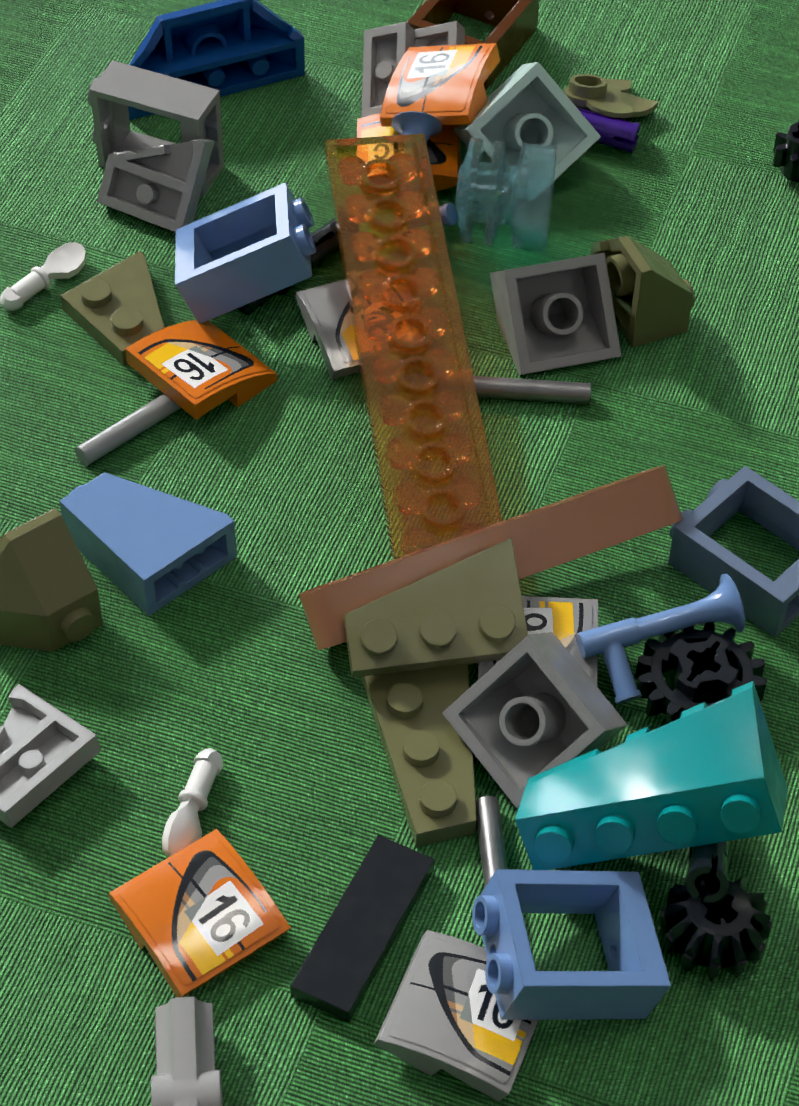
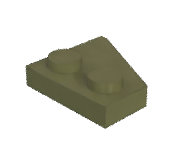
M141 251L60 295L63 311L123 366L127 365L125 348L156 331L164 329L146 258Z

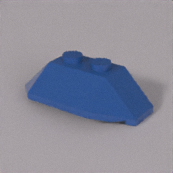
M219 0L157 16L129 65L220 90V97L305 75L304 37L299 30L258 0ZM128 106L129 120L154 114Z

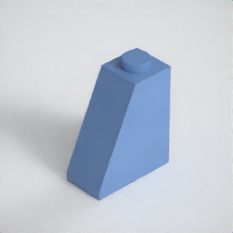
M105 472L87 484L76 487L68 496L59 501L62 517L78 550L148 616L237 557L235 522L229 515Z

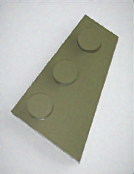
M512 538L344 615V626L352 678L501 660L528 635Z

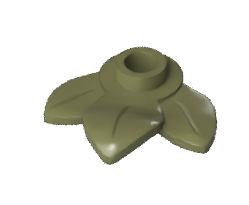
M579 74L572 76L569 86L564 89L566 96L577 108L612 118L643 117L652 113L658 107V101L643 99L631 94L632 82L630 80L605 79L591 74Z

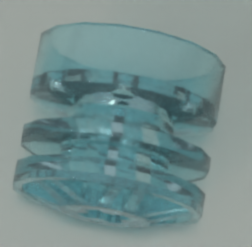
M470 138L467 154L462 165H460L456 191L455 213L457 214L460 243H474L477 222L485 223V246H494L500 225L510 226V239L513 249L545 252L551 214L557 147L523 143L517 164L508 165L506 163L504 141L496 140L492 163L484 162V139Z

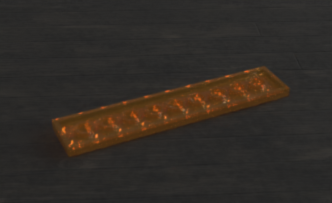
M424 134L325 140L324 151L392 560L502 521Z

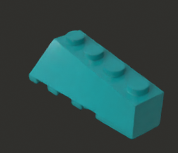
M754 681L733 689L731 697L710 706L703 702L682 711L680 719L651 731L649 727H645L626 736L624 743L604 752L595 749L528 778L515 822L533 870H551L781 833L788 788Z

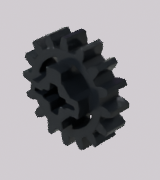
M714 622L705 623L703 630H695L694 626L681 629V632L677 634L674 631L662 634L659 637V641L649 638L646 640L643 656L638 657L635 678L638 679L637 690H640L642 695L639 698L648 699L645 713L649 717L661 713L666 716L664 725L680 719L682 711L705 702L707 706L731 697L733 689L751 681H754L759 700L762 701L767 682L766 679L762 678L765 662L763 659H752L755 647L752 641L739 645L734 642L737 630L732 627L721 635L715 632Z

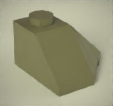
M629 236L591 244L590 255L605 253L616 325L632 348L688 331L691 308L695 305L694 291L689 281L681 278L669 260Z
M56 508L3 534L0 539V645L54 652L71 642L86 638L93 630L103 625L98 588L62 515Z

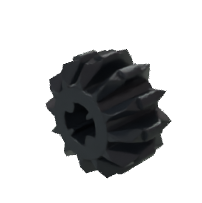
M746 875L733 883L729 881L727 894L717 902H703L704 887L700 885V894L697 900L689 894L686 885L674 883L673 888L668 892L667 905L662 909L659 925L662 927L661 931L666 933L664 945L667 949V954H684L682 966L685 973L697 965L706 967V973L711 982L718 977L719 970L723 967L737 979L744 972L747 962L757 964V961L762 958L766 946L764 941L769 938L772 928L771 916L764 913L766 907L764 893H747L749 884Z

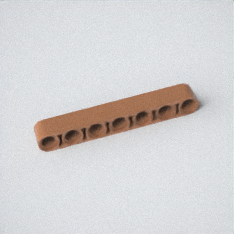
M663 465L300 593L299 597L317 649L321 650L347 642L344 626V615L510 538H512L518 578L522 579L683 520L666 467Z

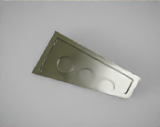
M468 664L361 677L415 846L420 847L475 834L476 805L473 752L442 714L444 710L469 689Z

